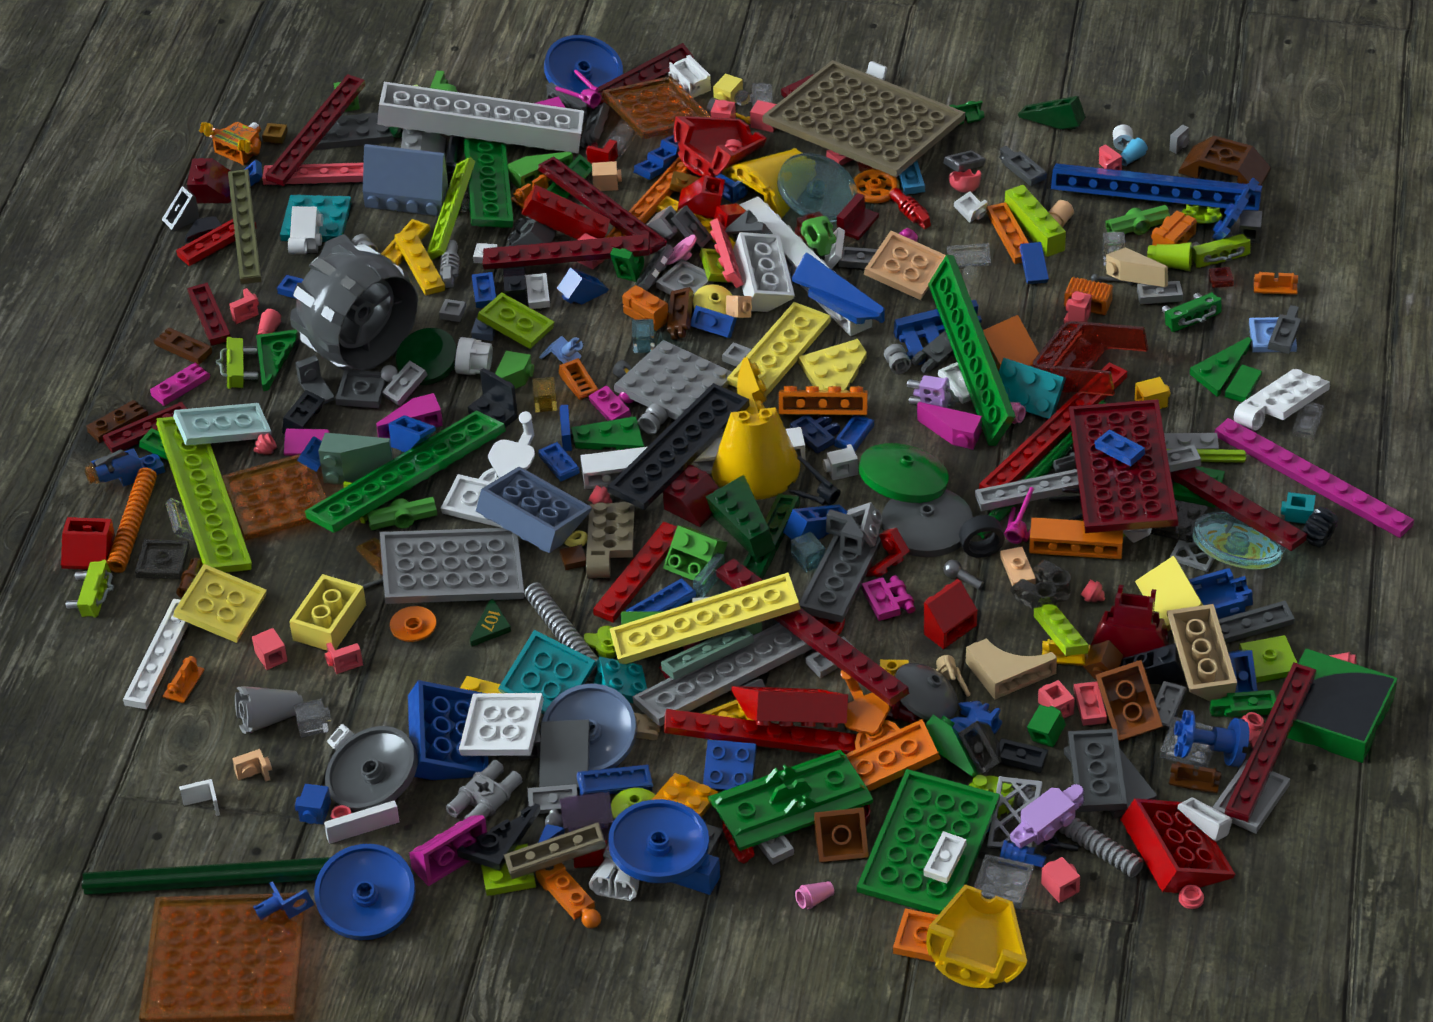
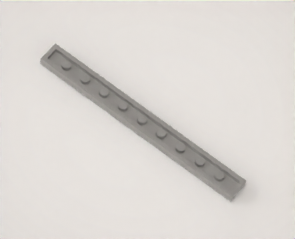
M1195 445L1167 450L1170 472L1201 466V458ZM1077 469L975 490L976 499L981 511L1023 503L1030 487L1034 488L1030 501L1067 494L1062 492L1063 488L1079 489Z

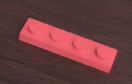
M716 218L710 222L712 227L710 233L717 243L714 246L721 256L718 259L721 266L725 269L723 275L728 283L732 282L738 288L744 285L731 241L729 235L725 232V227Z

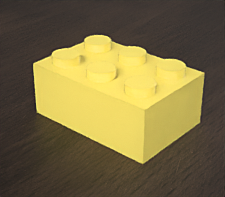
M322 574L289 621L293 641L326 651V644L331 642L336 650L366 606L363 586Z

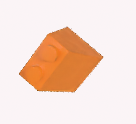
M1018 315L983 330L998 372L1003 358L1038 369L1037 365L1042 361V358Z

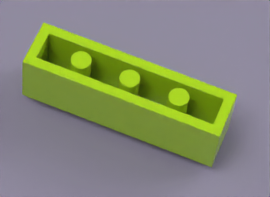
M1024 185L1006 190L1005 202L1020 228L1033 242L1042 243L1044 255L1049 257L1065 251L1066 231Z

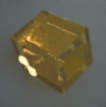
M554 377L532 379L535 413L557 411Z

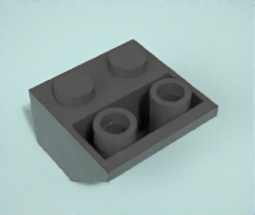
M529 217L520 218L514 225V232L507 239L509 241L507 246L551 243L557 230Z

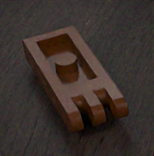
M167 328L165 333L163 332L154 340L156 346L198 365L212 354L211 346L172 328Z
M132 400L86 426L87 431L95 440L101 443L104 441L103 435L147 417L148 412L136 400Z

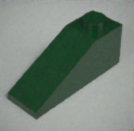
M1079 96L1026 105L1018 113L1019 118L1058 129L1069 128V130L1078 128L1086 118Z

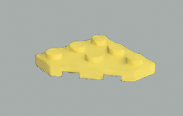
M855 339L799 356L798 363L811 384L819 386V390H828V386H840L841 390H847L850 383H853L859 367L867 359V352L860 341Z

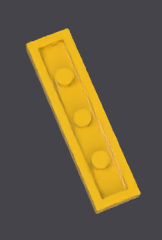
M415 230L395 234V242L424 295L445 291V284Z

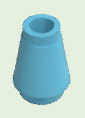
M1132 139L1120 154L1123 166H1127L1146 154L1148 147L1142 139Z

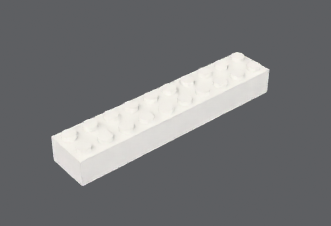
M384 82L377 124L386 127L404 128L406 130L440 133L447 136L454 135L469 139L475 138L485 141L503 142L505 144L544 148L546 150L579 153L584 111Z

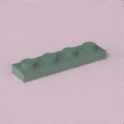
M743 627L714 636L662 661V670L673 680L682 678L688 673L703 668L705 665L753 643V634Z

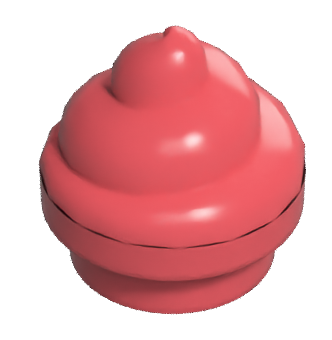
M269 433L261 434L258 436L253 450L258 454L269 455L274 453L273 450L277 448V444Z
M596 485L588 499L593 504L599 502L612 503L610 494L604 486L601 488Z
M1090 579L1080 595L1085 598L1086 602L1104 601L1105 594L1102 590V584Z

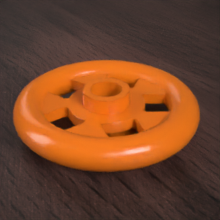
M877 169L863 171L856 175L851 182L853 195L855 196L857 193L865 195V202L872 204L891 200L890 191L896 187L900 189L897 177ZM886 186L892 187L890 190L885 189ZM865 187L866 190L861 191L859 188Z

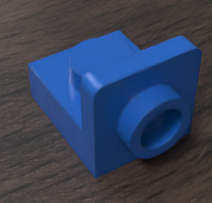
M723 174L716 176V178L725 179L722 197L734 204L747 195L746 184L739 180L735 182Z

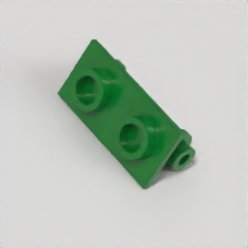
M969 101L957 106L949 105L965 112L967 123L981 121L982 118H985L984 111L981 110L982 101Z

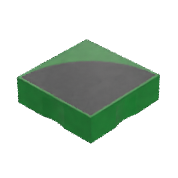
M1305 649L1298 664L1316 669V676L1287 738L1300 743L1315 745L1331 753L1363 763L1374 741L1376 729L1384 720L1395 698L1398 678Z

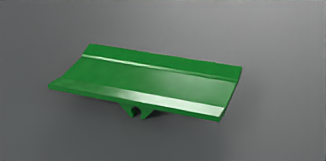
M841 750L792 767L784 764V770L779 771L778 768H774L767 776L708 796V801L723 820L739 851L813 825L814 812L860 808L873 803V798L868 788Z

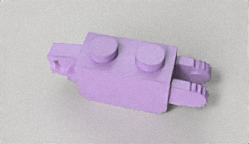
M1080 784L1071 785V787H1068L1063 792L1059 788H1050L1021 810V823L1010 833L1011 841L1019 848L1033 841L1039 845L1044 840L1051 839L1061 827L1070 825L1075 818V810L1084 802L1082 786Z

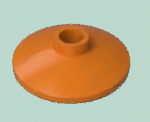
M421 606L403 608L396 612L390 620L392 634L399 640L406 642L423 640L429 637L436 628V617L433 612Z

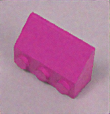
M483 815L469 816L409 852L413 871L430 886L470 862L458 857L457 849L462 845L465 848L477 842V836L487 833L485 817Z

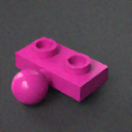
M606 385L589 395L590 402L608 421L631 416L630 409L624 403L629 404L634 402V400L630 399L626 393L621 392L616 396Z

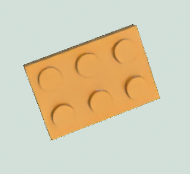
M674 773L652 800L663 799L684 804L702 817L712 806L708 801V796L719 792L684 775Z

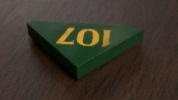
M494 599L488 602L470 637V645L472 647L511 632V626Z

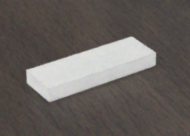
M394 800L326 821L324 825L327 840L331 844L396 824L400 821L397 805Z

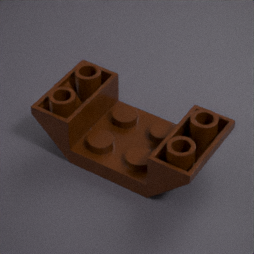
M1212 136L1193 146L1178 173L1198 179L1205 167L1238 176L1237 183L1248 184L1252 178H1255L1259 182L1258 185L1262 186L1271 167L1253 146Z

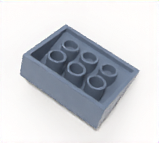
M365 144L363 198L366 208L434 216L440 215L449 188L445 153Z
M521 467L515 468L482 488L476 512L483 515L486 519L492 520L501 525L505 530L515 533L521 539L529 541L542 551L548 553L560 547L592 510L591 506Z

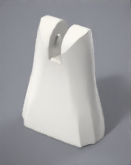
M610 851L589 882L590 889L596 895L626 901L636 898L639 886L638 879L627 875L615 864Z

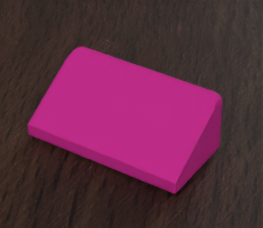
M286 429L284 455L300 456L313 436L322 441L324 434L330 433L329 430Z

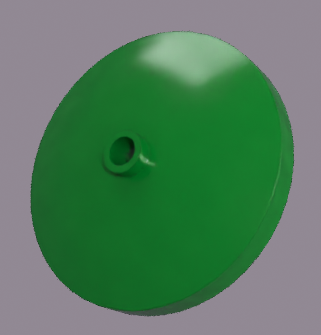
M884 443L872 446L864 451L859 463V474L871 489L883 496L902 502L923 503L933 501L944 494L949 480L947 469L936 457L922 449L905 444Z

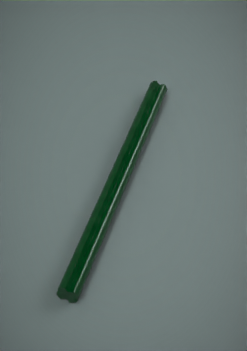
M331 857L84 872L82 889L84 890V895L267 884L272 881L273 883L314 881L317 879L321 868Z

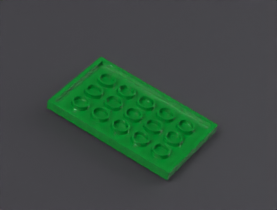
M906 769L858 882L857 892L939 915L961 888L967 884L997 809L1000 794ZM943 831L966 839L967 843L947 884L924 876V868Z

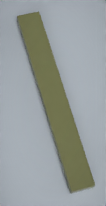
M249 170L229 171L228 177L240 283L242 285L262 282Z

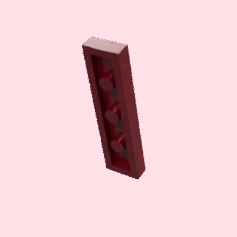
M208 282L187 288L188 295L210 345L213 346L227 342V337H231Z
M182 402L103 435L104 443L112 453L139 444L140 440L151 428L158 431L156 425L157 418L173 417L174 410L187 408Z

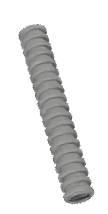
M541 583L530 584L525 589L524 596L559 642L597 662L598 657ZM596 665L588 677V680L594 682L595 676L598 673Z
M1027 787L1022 790L1029 800L1035 797V791L1032 788ZM1019 794L1017 806L1021 807L1026 802ZM1074 818L1070 825L1059 829L1061 834H1065L1067 838L1078 842V845L1084 846L1086 850H1090L1092 854H1096L1103 861H1109L1111 866L1115 865L1116 869H1121L1122 873H1127L1130 878L1136 876L1142 869L1143 859L1141 857H1137L1135 853H1131L1130 850L1125 849L1122 845L1118 846L1116 841L1112 842L1111 838H1106L1103 833L1100 834L1092 826H1087V823L1081 822L1079 818Z

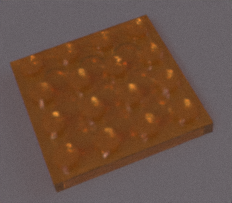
M671 76L603 90L602 98L642 139L673 133L676 116L711 118Z
M301 454L222 475L245 541L312 522L306 518L305 510L326 499L316 472L297 461Z

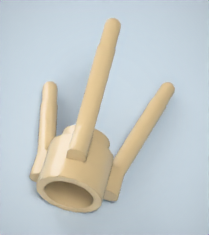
M950 655L939 657L936 661V670L948 680H955L957 678L964 693L969 697L970 692L960 674L959 668L956 667L954 657Z

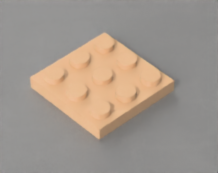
M890 231L866 266L864 275L921 300L929 288L928 283L946 255Z

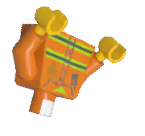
M235 122L220 130L213 128V125L210 123H201L199 132L204 133L206 137L212 138L215 153L242 165H245L253 155L257 156L260 153L261 141L259 133L261 128L257 123L253 122L246 126Z

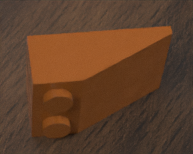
M1141 660L1095 675L1112 729H1117L1119 742L1163 728L1150 682Z

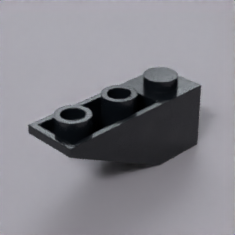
M1176 643L1122 658L1119 666L1141 660L1150 684L1162 685L1163 681L1173 683L1186 679Z

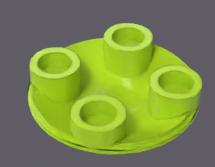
M1187 204L1186 209L1181 211L1186 216L1189 215L1196 218L1198 224L1214 223L1222 219V214L1218 207H1199V205Z

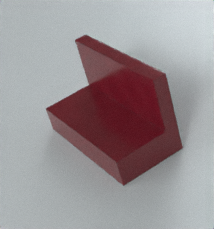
M857 193L837 215V228L840 227L845 230L846 236L859 240L877 220L879 213L866 209L865 195Z

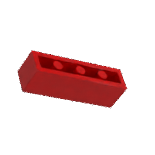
M537 185L533 187L526 198L522 215L577 240L585 233L595 238H604L610 223L609 218Z

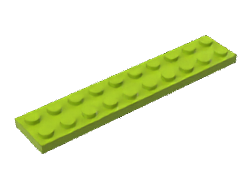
M174 417L157 418L156 425L202 563L225 573L251 570L252 562L211 444L185 445Z

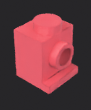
M1075 291L1072 294V299H1068L1066 303L1067 314L1064 318V323L1085 327L1091 315L1092 295Z
M1059 680L1038 689V703L1040 705L1056 707L1062 712L1064 719L1074 714L1075 698Z

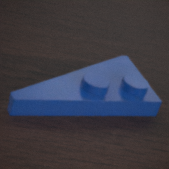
M1255 178L1250 180L1235 204L1230 203L1224 212L1226 217L1223 221L1219 220L1213 228V231H1215L1212 236L1213 239L1220 240L1229 234L1231 230L1228 228H1231L1248 203L1249 197L1259 184Z

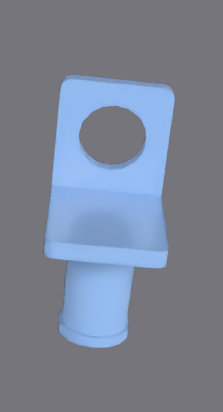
M560 336L546 348L539 358L543 359L552 352L563 364L577 358L580 359L581 355L577 351L582 349L583 343L580 341L576 344L579 340L577 337L572 338L568 342L563 336Z

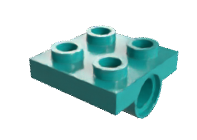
M598 658L596 662L598 673L595 676L594 684L611 687L621 693L629 703L634 704L633 696L647 689L642 665L635 663L622 664L615 659Z

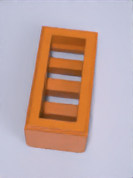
M579 358L559 366L558 374L579 400L589 397V395L599 390ZM589 387V390L581 392V390Z

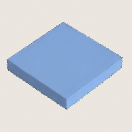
M1279 317L1249 318L1253 352H1278L1268 349V343ZM1296 338L1290 352H1296L1297 350Z

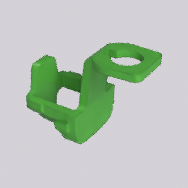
M827 216L811 218L802 223L799 236L809 248H816L820 256L830 254L832 244L836 243V236L832 231L833 224Z

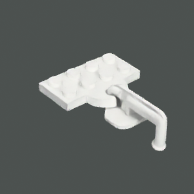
M524 411L519 415V421L523 424L524 429L519 442L499 440L492 446L488 459L493 468L485 471L479 479L460 474L457 475L441 506L442 514L503 528L501 525L486 519L483 515L476 512L482 488L517 467L525 470L530 467L535 457V451L530 446L534 438L532 415L530 412Z

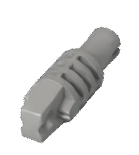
M449 240L446 252L441 256L440 277L443 278L445 288L454 287L455 278L459 274L460 257L457 254L458 245L455 240Z

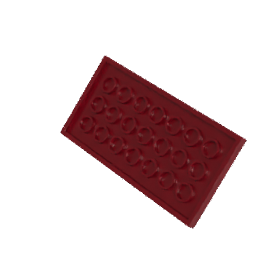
M1159 400L1069 406L1085 533L1178 526ZM1111 430L1145 447V455L1132 466H1129L1096 449L1095 441L1105 432Z

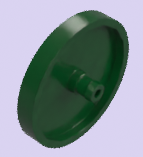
M423 328L407 336L400 344L396 354L397 367L401 371L411 361L426 370L428 374L419 385L437 383L446 378L455 368L457 345L452 336L442 329Z

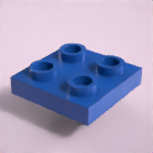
M708 739L703 784L714 790L725 791L753 781L757 745L754 743Z

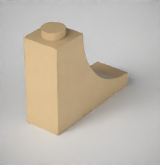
M987 638L966 647V664L994 700L1056 674L1057 657L1053 652L1037 656L1014 655L997 648Z

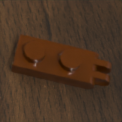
M690 287L671 291L667 331L672 340L678 339V336L679 338H684L686 330L690 329L694 293Z

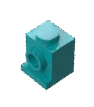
M1288 492L1287 501H1282L1281 515H1285V521L1306 524L1309 516L1314 511L1316 495Z

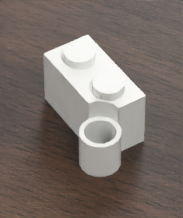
M292 206L290 238L288 239L289 254L306 255L307 253H318V246L322 245V235L319 234V228L323 226V214H320L317 207Z

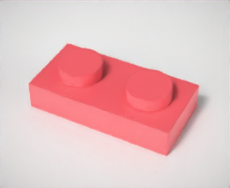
M1098 682L1074 684L1073 691L1082 725L1107 723V715Z

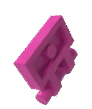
M892 576L890 583H886L883 577L862 583V591L878 621L900 615L901 607L906 609L909 614L915 611L914 600L910 594H907L906 585L898 576Z

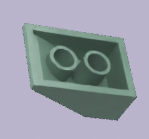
M325 433L318 450L323 482L343 485L344 481L353 483L393 460L390 438Z

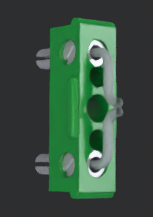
M1212 292L1204 296L1195 293L1193 296L1194 300L1172 309L1165 305L1162 308V311L1165 313V325L1171 329V332H1175L1206 321L1207 318L1222 312L1221 297H1217Z

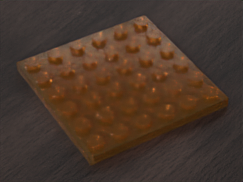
M280 893L284 901L297 894ZM273 894L155 897L139 1015L140 1022L295 1020L305 911L289 919L285 911L280 909L260 920L253 906L269 899ZM306 899L297 900L293 907L303 905Z

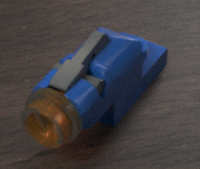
M134 448L127 451L118 450L108 456L93 460L88 464L89 466L84 467L89 484H99L119 478L123 487L134 483L138 470L141 468H150L157 475L165 472L164 465L157 454H150L139 458Z

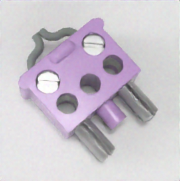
M924 375L921 381H907V387L917 388L914 389V396L909 398L910 404L917 405L918 402L951 409L954 407L955 402H959V397L955 396L954 392L950 389V382L947 377L938 378Z

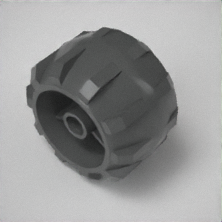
M348 242L340 243L332 247L331 254L322 259L320 257L315 258L309 264L310 271L302 283H297L293 293L297 300L296 307L291 310L290 320L291 326L300 332V340L323 358L343 370L357 369L364 371L375 368L397 352L400 344L409 335L416 321L419 301L416 286L410 281L408 272L365 243L357 246H352Z

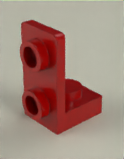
M897 528L884 530L879 534L882 546L888 551L889 555L871 567L866 577L875 575L877 578L888 572L887 567L899 564L904 560L903 556L910 552Z

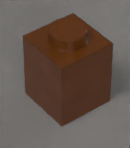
M1110 640L1094 644L1090 647L1083 667L1097 681L1096 674L1120 666L1123 654Z

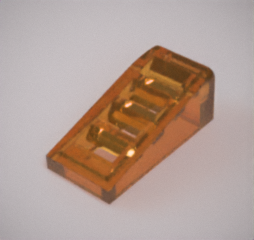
M373 538L356 547L357 551L383 576L380 541Z

